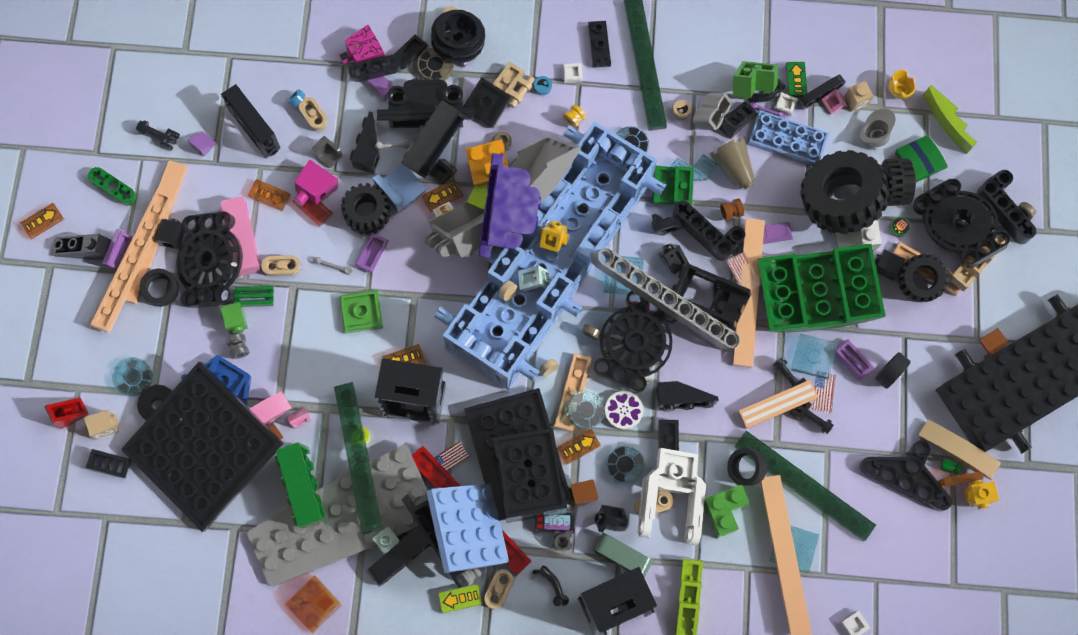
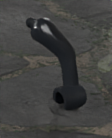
M778 79L774 92L766 94L754 93L751 98H748V101L750 103L769 101L778 92L784 90L785 84L782 80Z
M544 565L541 566L540 570H533L534 575L541 574L542 577L552 584L556 594L553 604L555 606H560L561 604L566 606L569 603V598L563 595L560 582L553 572Z

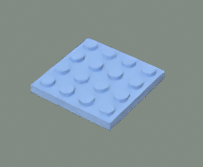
M491 484L437 488L426 491L444 573L501 565L509 562Z

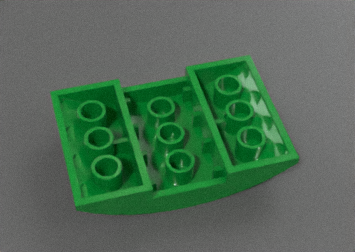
M872 243L834 248L833 251L797 256L795 253L757 259L770 332L790 333L825 330L865 323L886 316Z

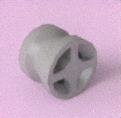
M478 568L469 569L461 574L469 585H472L476 578L483 576Z

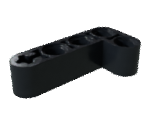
M1000 170L977 190V195L983 197L992 205L996 211L998 222L1018 244H1026L1036 235V227L1004 191L1013 181L1012 173L1008 170Z
M679 201L674 207L673 217L682 221L683 228L716 259L726 260L741 246L746 235L742 227L734 226L723 235L687 201ZM691 222H697L700 226L694 227ZM710 234L712 235L713 239L709 240L705 237V235ZM731 235H738L740 239L735 240ZM719 247L726 248L727 252H721Z
M418 526L368 568L367 572L378 587H380L425 549L432 546Z

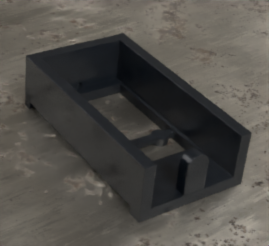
M237 84L221 93L220 95L228 111L232 113L233 117L264 157L267 158L275 155L281 148L275 133Z
M689 263L686 264L685 268L682 267L678 275L680 279L677 285H673L671 290L684 297L694 276L720 286L717 289V294L710 309L690 300L688 301L716 320L736 328L752 295L751 290ZM725 288L732 291L722 314L713 311L719 295L723 293L722 289Z

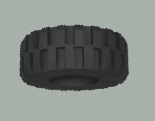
M847 150L846 152L836 151L834 154H827L821 160H817L811 169L807 170L805 178L801 182L802 189L800 194L806 214L810 221L816 224L818 228L826 229L829 233H856L865 227L868 228L875 220L877 221L882 216V211H885L888 206L887 201L889 200L890 193L884 169L875 158L868 157L863 152L857 153L854 150ZM851 184L861 187L860 191L849 199L835 200L829 197L833 190L842 185Z

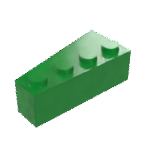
M297 442L275 450L277 454L275 461L283 474L280 476L281 482L288 491L286 499L289 506L293 508L292 519L294 524L304 529L326 521L321 497L315 492L318 490L317 480L311 475L314 467L312 461L307 456V454H310L309 447Z

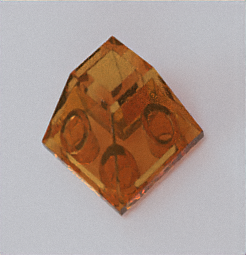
M316 575L285 603L312 634L343 605Z

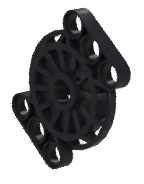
M948 179L915 198L913 210L917 214L925 215L924 225L926 231L938 246L948 251L962 253L960 258L961 265L965 268H974L1005 250L1009 244L1010 237L1006 232L997 231L998 217L996 211L986 199L972 192L960 191V181ZM954 185L957 190L950 191L947 186ZM937 193L940 194L942 198L936 200L932 197V195ZM923 202L927 207L919 208L917 203ZM991 216H993L994 224L991 223ZM956 219H962V220L966 221V222H962V221H959V220H958V221H956V224H955V220H956ZM998 237L1003 238L1005 243L998 244L995 239ZM980 247H988L990 249V252L983 253L980 250ZM970 255L974 257L975 261L968 262L964 257Z
M226 211L186 216L181 225L182 229L189 233V235L180 245L176 259V270L179 280L187 289L180 298L182 305L188 308H202L231 304L235 298V292L229 287L238 277L243 261L241 244L235 234L230 231L235 225V217ZM228 216L229 222L223 226L222 219ZM211 218L212 224L206 228L205 222ZM194 220L195 226L193 229L189 230L188 224L190 221ZM231 238H233V240L235 241L236 246H234L233 242L231 241ZM212 258V261L209 265L204 264V261L209 262V260ZM227 290L229 294L228 298L226 300H222L221 295L224 291ZM210 292L211 299L208 302H205L204 296L206 293ZM193 294L194 301L191 304H188L187 298L189 295Z
M630 291L626 297L628 307L614 312L602 327L599 346L603 358L596 360L593 368L596 375L631 392L641 393L647 385L645 377L658 372L670 357L673 339L668 325H673L677 320L669 321L665 319V312L657 308L656 312H649L647 310L649 302L640 296V302L632 304L629 297L637 294ZM623 313L616 320L613 319L616 315ZM610 323L611 326L608 333H604L606 326ZM666 334L669 337V345L666 344ZM637 335L640 336L642 346L639 348L632 347L629 339ZM603 338L606 339V350L603 348ZM668 350L667 356L663 361L661 357L663 356L664 351ZM598 363H606L608 370L606 372L598 371ZM658 363L660 365L656 369L649 371V368ZM616 371H623L626 376L625 379L622 381L617 380L614 375ZM640 379L643 382V387L635 389L632 381Z

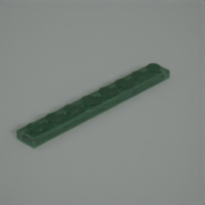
M623 0L648 131L666 129L667 122L643 0Z
M353 382L335 386L334 391L361 532L365 535L383 530L355 385Z
M747 430L734 446L737 450L749 448L761 452L766 459L767 471L773 476L780 475L781 482L863 542L867 540L876 527L875 523ZM746 455L748 458L754 461V459L750 455Z

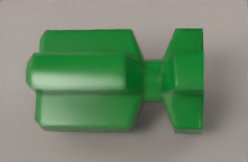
M944 459L941 461L940 469L950 473L955 470V474L959 475L962 464L958 463L955 466L953 461Z

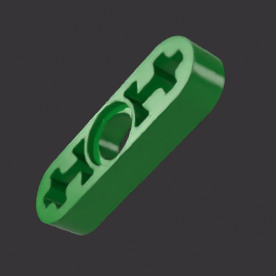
M94 167L88 172V179L93 185L123 205L131 206L136 202L137 195L134 190L102 168ZM100 175L104 179V182H102L98 178L95 179L94 176ZM110 183H117V188L115 190H108V185ZM123 191L127 195L130 194L131 198H124L120 192Z

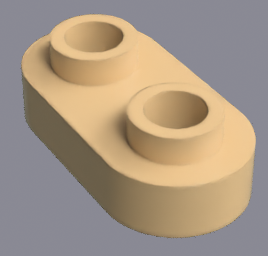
M305 97L298 105L302 116L313 130L321 131L325 129L328 124L326 115L315 99Z
M293 255L268 256L262 261L261 265L262 270L268 276H293L301 269L300 261ZM271 265H275V269L270 270L269 267ZM289 265H295L293 269H288Z
M657 492L655 514L665 512L672 507L674 500L669 492ZM641 497L634 504L635 512L638 515ZM662 497H665L667 499L666 504H662L660 502V499Z
M508 570L497 571L488 587L484 600L491 609H499L503 606L512 587L513 576ZM501 577L507 578V582L505 584H501L499 582V579ZM493 595L498 596V602L493 603L491 597Z

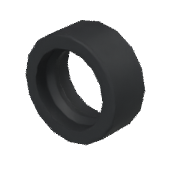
M152 269L145 273L140 281V293L153 306H167L174 302L178 296V281L166 269ZM156 278H166L171 285L169 292L161 298L152 297L148 291L150 283Z
M898 352L877 374L875 380L885 389L889 388L907 369L911 361Z
M740 448L735 450L729 457L727 464L728 474L732 481L738 485H757L765 478L767 473L766 459L756 449ZM745 455H750L756 465L754 475L749 479L743 478L739 471V463Z

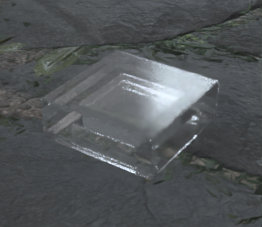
M393 403L395 409L396 406L406 409L407 417L396 418V416L392 415V422H411L410 410H412V404Z

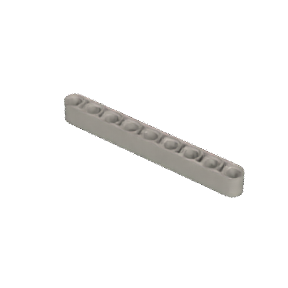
M603 248L592 254L591 262L596 268L719 349L728 350L739 345L740 337L736 332L609 248ZM600 254L605 256V262L601 261ZM617 264L621 267V273L616 269ZM633 275L636 276V278H637V283H634V282H633V280H632V276H633ZM649 285H650V286L652 287V289H653L652 294L648 291V286H649ZM664 296L668 298V304L665 303ZM680 306H682L684 309L683 314H681L680 312ZM696 316L699 319V324H697L695 321ZM711 326L714 328V335L711 333ZM726 337L730 340L729 345L726 342Z

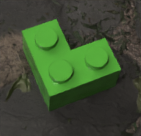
M742 61L733 75V96L740 99H748L752 97L755 91H761L762 93L774 92L778 84V64Z
M743 485L712 495L704 500V508L717 539L739 529L732 511L746 507L749 504Z

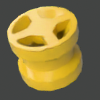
M573 104L570 107V111L563 114V118L570 126L576 128L579 125V121L586 118V114L579 106Z

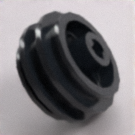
M450 10L442 13L435 19L431 27V45L435 53L443 60L452 63H466L474 60L483 50L485 28L481 20L474 14L465 10Z

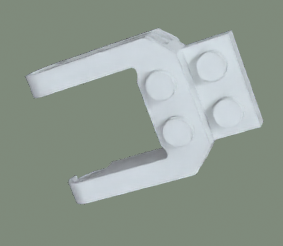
M664 448L658 449L656 469L643 477L637 528L638 536L651 537L652 520L655 519L657 492L660 490L689 495L684 540L689 545L697 546L699 544L706 484L696 474L698 454Z

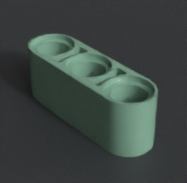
M604 532L593 548L595 553L626 571L640 567L644 578L653 563V560Z

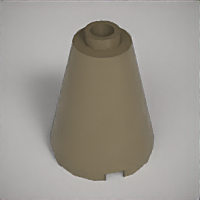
M740 136V141L737 142L734 139L717 148L718 153L714 154L712 151L710 156L738 188L742 187L745 190L754 185L752 181L755 180L745 139L743 136Z

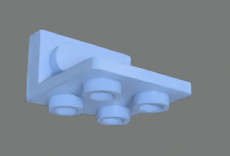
M403 164L384 178L379 173L373 177L374 185L378 186V190L382 189L388 202L397 213L426 192L424 185Z

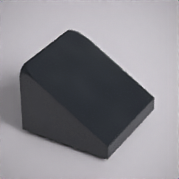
M439 159L429 174L439 183L445 185L457 172V169L447 160Z

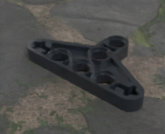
M918 440L913 443L907 457H867L860 462V471L864 475L936 511H945L951 507L952 500L925 466L931 449L930 445L924 440ZM918 444L924 446V455L916 452L915 448ZM871 462V466L875 469L879 468V465H881L882 468L878 471V474L876 475L875 473L877 472V470L871 469L868 471L865 463L867 464ZM909 462L917 464L918 470L916 472L909 470ZM884 470H889L892 473L891 480L883 478L882 473ZM902 479H907L910 482L909 489L901 487L900 482ZM920 488H925L928 491L927 498L924 499L919 496ZM932 497L936 499L943 498V502L946 503V505L939 506V501L934 499L930 502V500L932 499Z

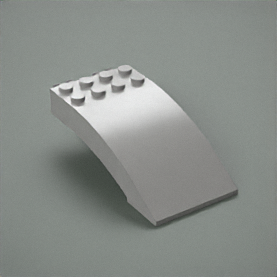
M548 135L517 151L519 155L512 161L509 167L528 171L531 177L529 186L536 187L539 190L542 204L556 188L580 152V147ZM466 201L428 221L432 232L424 236L423 243L429 248H435L436 253L442 257H448V255L456 254L460 258L470 257L480 247L484 210L467 204Z

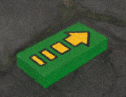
M787 62L788 95L795 98L802 97L808 93L805 62Z

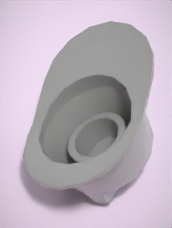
M879 109L871 113L860 132L861 139L871 146L873 150L887 144L890 139V133L895 125V114L888 109Z

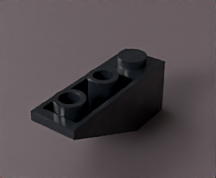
M369 111L368 116L363 119V130L361 134L357 135V146L355 150H352L350 160L353 168L374 174L380 159V153L375 148L378 140L373 112Z
M101 234L55 237L52 256L104 260L111 239Z
M679 381L658 382L656 385L658 409H664L665 412L674 411L675 408L683 407V410H691L695 406L712 408L719 401L718 396Z

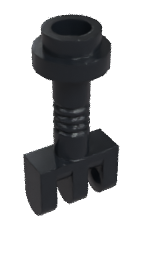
M140 120L136 126L139 134L144 135L148 133L161 139L160 146L172 151L173 146L167 143L175 145L177 142L171 136L175 138L180 137L178 132L169 128L166 133L150 127L149 122L146 120Z
M780 358L773 364L775 372L780 370L786 379L789 380L792 387L807 381L804 377L799 381L785 366L788 363L786 359Z
M810 402L803 404L804 407H796L795 409L799 413L793 409L789 412L799 421L805 416L822 428L820 430L821 433L825 432L828 434L834 426L830 419L824 421L809 410L812 406Z

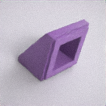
M203 131L188 140L190 146L203 156L216 144Z

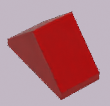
M81 398L48 404L44 407L52 424L60 429L88 416Z

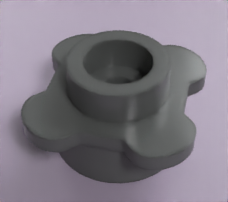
M570 531L553 532V549L570 550L572 548V543L570 542L572 533Z

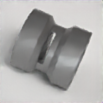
M235 334L226 338L227 345L230 347L229 354L231 359H238L249 355V348L245 345V334Z

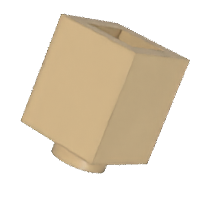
M864 81L849 87L844 97L851 111L854 112L867 107L874 96L867 82Z
M104 410L84 418L89 436L95 440L118 432V418L116 414L109 410Z

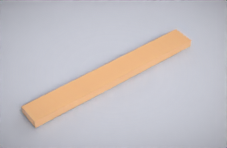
M169 160L158 190L173 195L176 200L188 168L187 165ZM175 200L165 218L166 220H168L170 217ZM156 239L125 302L137 305L141 294L140 281L145 273L149 272L159 246Z
M156 189L90 323L91 327L110 333L158 235L161 221L166 218L175 200L173 195Z
M747 218L745 220L744 230L746 235L743 240L742 254L748 264L742 263L740 285L749 288L752 295L736 326L735 332L740 337V343L734 348L732 366L753 367L760 284L757 259L762 258L764 220Z
M780 475L765 477L760 484L790 635H812Z

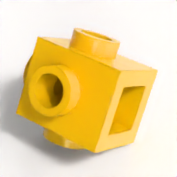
M549 221L540 231L539 238H541L539 247L558 252L568 242V226H564L557 221Z
M983 480L970 482L971 486L965 488L964 496L966 502L969 503L970 507L977 506L978 510L989 508V504L1000 501L994 481L983 483Z

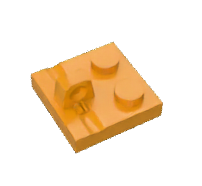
M502 139L466 149L475 186L488 183L492 153L504 155L503 166L509 167Z

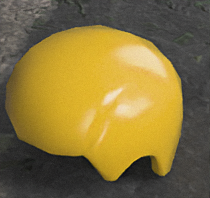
M906 70L895 71L888 82V90L898 99H908L914 94L916 89L914 78H910Z

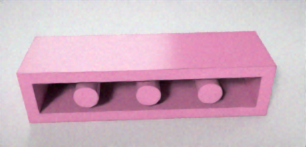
M243 196L221 201L222 208H219V212L226 211L235 217V225L230 231L235 234L242 247L243 261L239 277L262 272L247 202ZM225 216L223 219H225V224H228L229 217ZM231 238V241L233 242L234 246H236L235 241L233 240V238Z

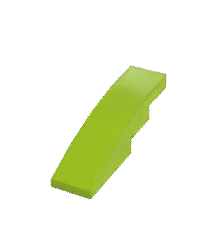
M930 85L923 94L930 110L949 137L967 154L976 145L977 141L964 131L968 125L955 114L959 108L934 86Z
M683 558L675 635H697L703 560Z

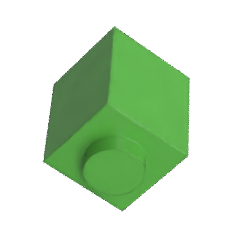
M240 302L221 307L225 328L229 334H240L245 329H248L244 309Z

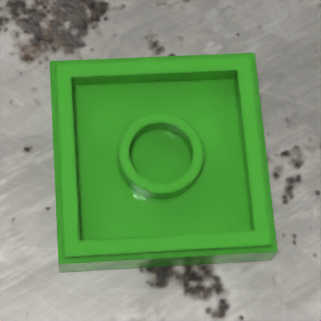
M378 290L340 296L345 334L383 328Z

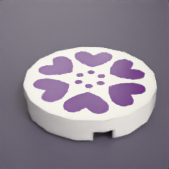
M616 392L609 397L605 404V417L609 424L616 429L628 430L638 425L643 417L642 402L631 392Z

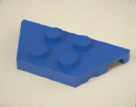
M219 355L205 363L247 406L252 376Z

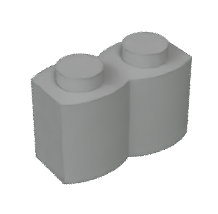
M708 93L704 97L701 107L695 112L693 123L699 130H717L722 124L724 116L729 112L732 100L726 93Z

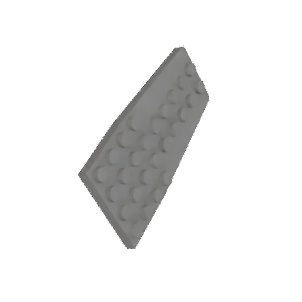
M405 444L349 471L315 491L321 497L326 521L304 529L299 528L293 522L292 514L294 512L292 506L249 530L247 535L270 586H277L376 547L377 544L374 542L373 537L386 527H390L396 537L415 529L418 525L401 499L408 494L411 500L414 501L415 498L427 494L426 491L428 489L408 446Z

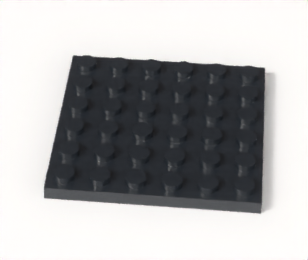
M198 361L121 450L201 532H205L284 442L203 362Z

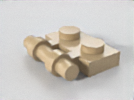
M509 62L493 84L512 96L509 106L515 108L523 100L524 94L530 91L535 79L529 76L525 80L522 78L525 71ZM517 84L520 85L521 88L518 92H515L513 90Z

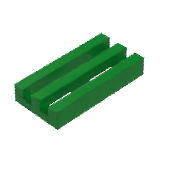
M273 286L235 287L234 303L240 302L243 307L274 306ZM240 292H270L256 294H240ZM270 298L268 301H240V299Z

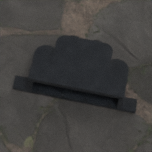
M413 78L406 81L403 87L393 86L387 93L388 109H377V121H389L390 128H420L421 125H424L431 118L436 106L442 100L466 116L464 120H474V108H463L462 89L457 85L448 86L446 81L439 78H431L430 80Z
M406 494L401 500L441 560L427 494L415 498L414 501ZM467 570L449 572L458 588H461L464 584L460 574Z

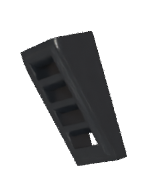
M744 101L723 118L719 129L731 139L758 112Z
M92 449L85 468L93 472L125 479L131 459ZM96 457H101L98 466H94ZM107 458L106 468H102L104 459ZM112 460H116L113 471L109 470ZM120 462H124L121 473L117 472Z

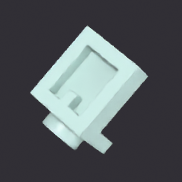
M539 265L518 271L519 286L522 291L538 287L546 289L549 285L550 274Z
M386 527L373 537L374 542L384 555L400 542L390 527Z

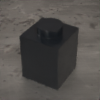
M169 218V220L162 219L156 238L160 246L179 250L184 234L181 222L174 218Z
M885 249L874 258L877 274L892 281L899 275L905 261L904 258Z

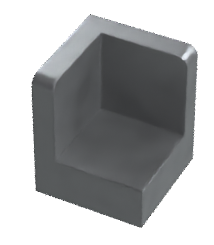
M323 136L311 148L313 155L328 168H332L342 157L341 149L326 136Z

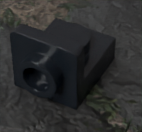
M657 214L652 215L653 221L651 225L653 230L663 236L683 229L682 221L674 217L663 219Z
M667 244L658 253L659 257L664 258L672 274H676L689 263L680 245Z
M602 505L594 518L598 531L602 533L607 524L626 527L628 523L624 508Z

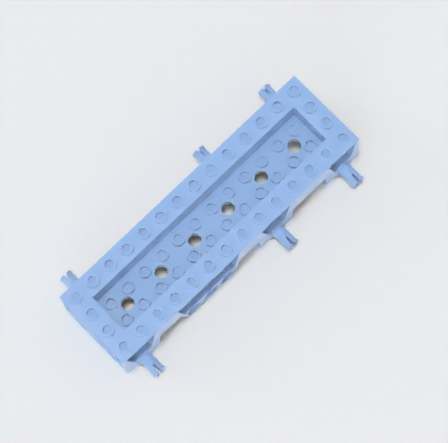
M595 121L584 134L572 128V126H568L563 136L575 142L580 147V152L556 188L538 208V225L534 232L522 234V243L517 248H504L499 254L491 250V257L481 256L491 262L492 267L488 271V280L469 306L465 304L455 316L440 307L438 309L439 312L436 311L434 318L448 325V329L443 334L445 349L508 391L520 373L531 379V381L535 380L539 370L527 363L563 310H566L574 317H577L578 313L581 312L583 307L571 299L594 266L591 262L592 254L609 245L647 188L660 195L666 187V184L653 178L657 159ZM605 176L609 181L606 184H602L598 181V178ZM579 206H586L588 211L582 214L577 208ZM549 221H557L564 226H568V242L558 252L539 247L541 238H539L540 231ZM542 265L549 272L550 282L546 289L538 287L528 291L520 290L518 271ZM512 281L518 286L517 292L512 299L505 301L499 296V290L504 283ZM517 296H522L525 299L522 305H517L514 302ZM500 327L503 329V334L495 336L492 330Z

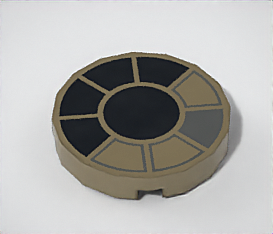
M429 48L421 53L418 58L417 67L423 79L439 78L445 81L451 76L454 63L443 60L435 53L433 48Z

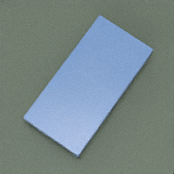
M759 110L748 145L813 165L817 160H821L829 133Z

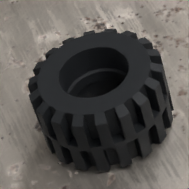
M909 158L884 159L881 165L887 178L890 193L889 200L887 201L888 206L910 205L916 189L915 170Z
M360 183L358 184L359 187L356 188L352 186L350 192L348 190L345 192L346 197L342 198L341 204L342 214L347 226H350L352 231L357 230L358 234L365 232L366 235H370L371 231L374 234L377 233L378 228L382 230L384 228L383 224H387L388 217H390V206L382 189L378 190L376 185L371 187L370 183H366V186ZM365 202H370L377 206L375 211L368 216H361L355 213L356 208Z
M920 254L913 256L903 264L898 278L899 288L912 301L929 302L935 300L948 287L947 283L950 281V278H948L949 270H946V264L942 263L940 258H935L934 255ZM920 267L928 268L934 275L933 285L925 290L916 287L912 278L914 271Z

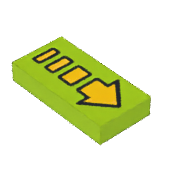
M478 584L438 593L443 614L482 605Z

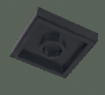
M481 77L463 108H474V116L494 128L511 101L512 96Z

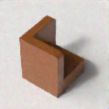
M998 328L979 340L987 352L983 356L984 359L1009 344Z
M593 479L570 484L574 506L598 501L599 498Z

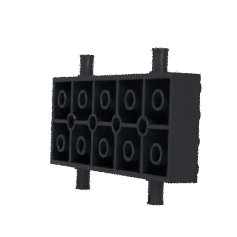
M1059 294L1047 300L1056 311L1057 317L979 363H974L966 349L959 351L955 354V357L963 366L964 372L935 389L970 443L984 452H987L1008 438L1013 440L1021 454L1028 451L1032 446L1022 434L1023 429L1078 397V305L1067 308Z

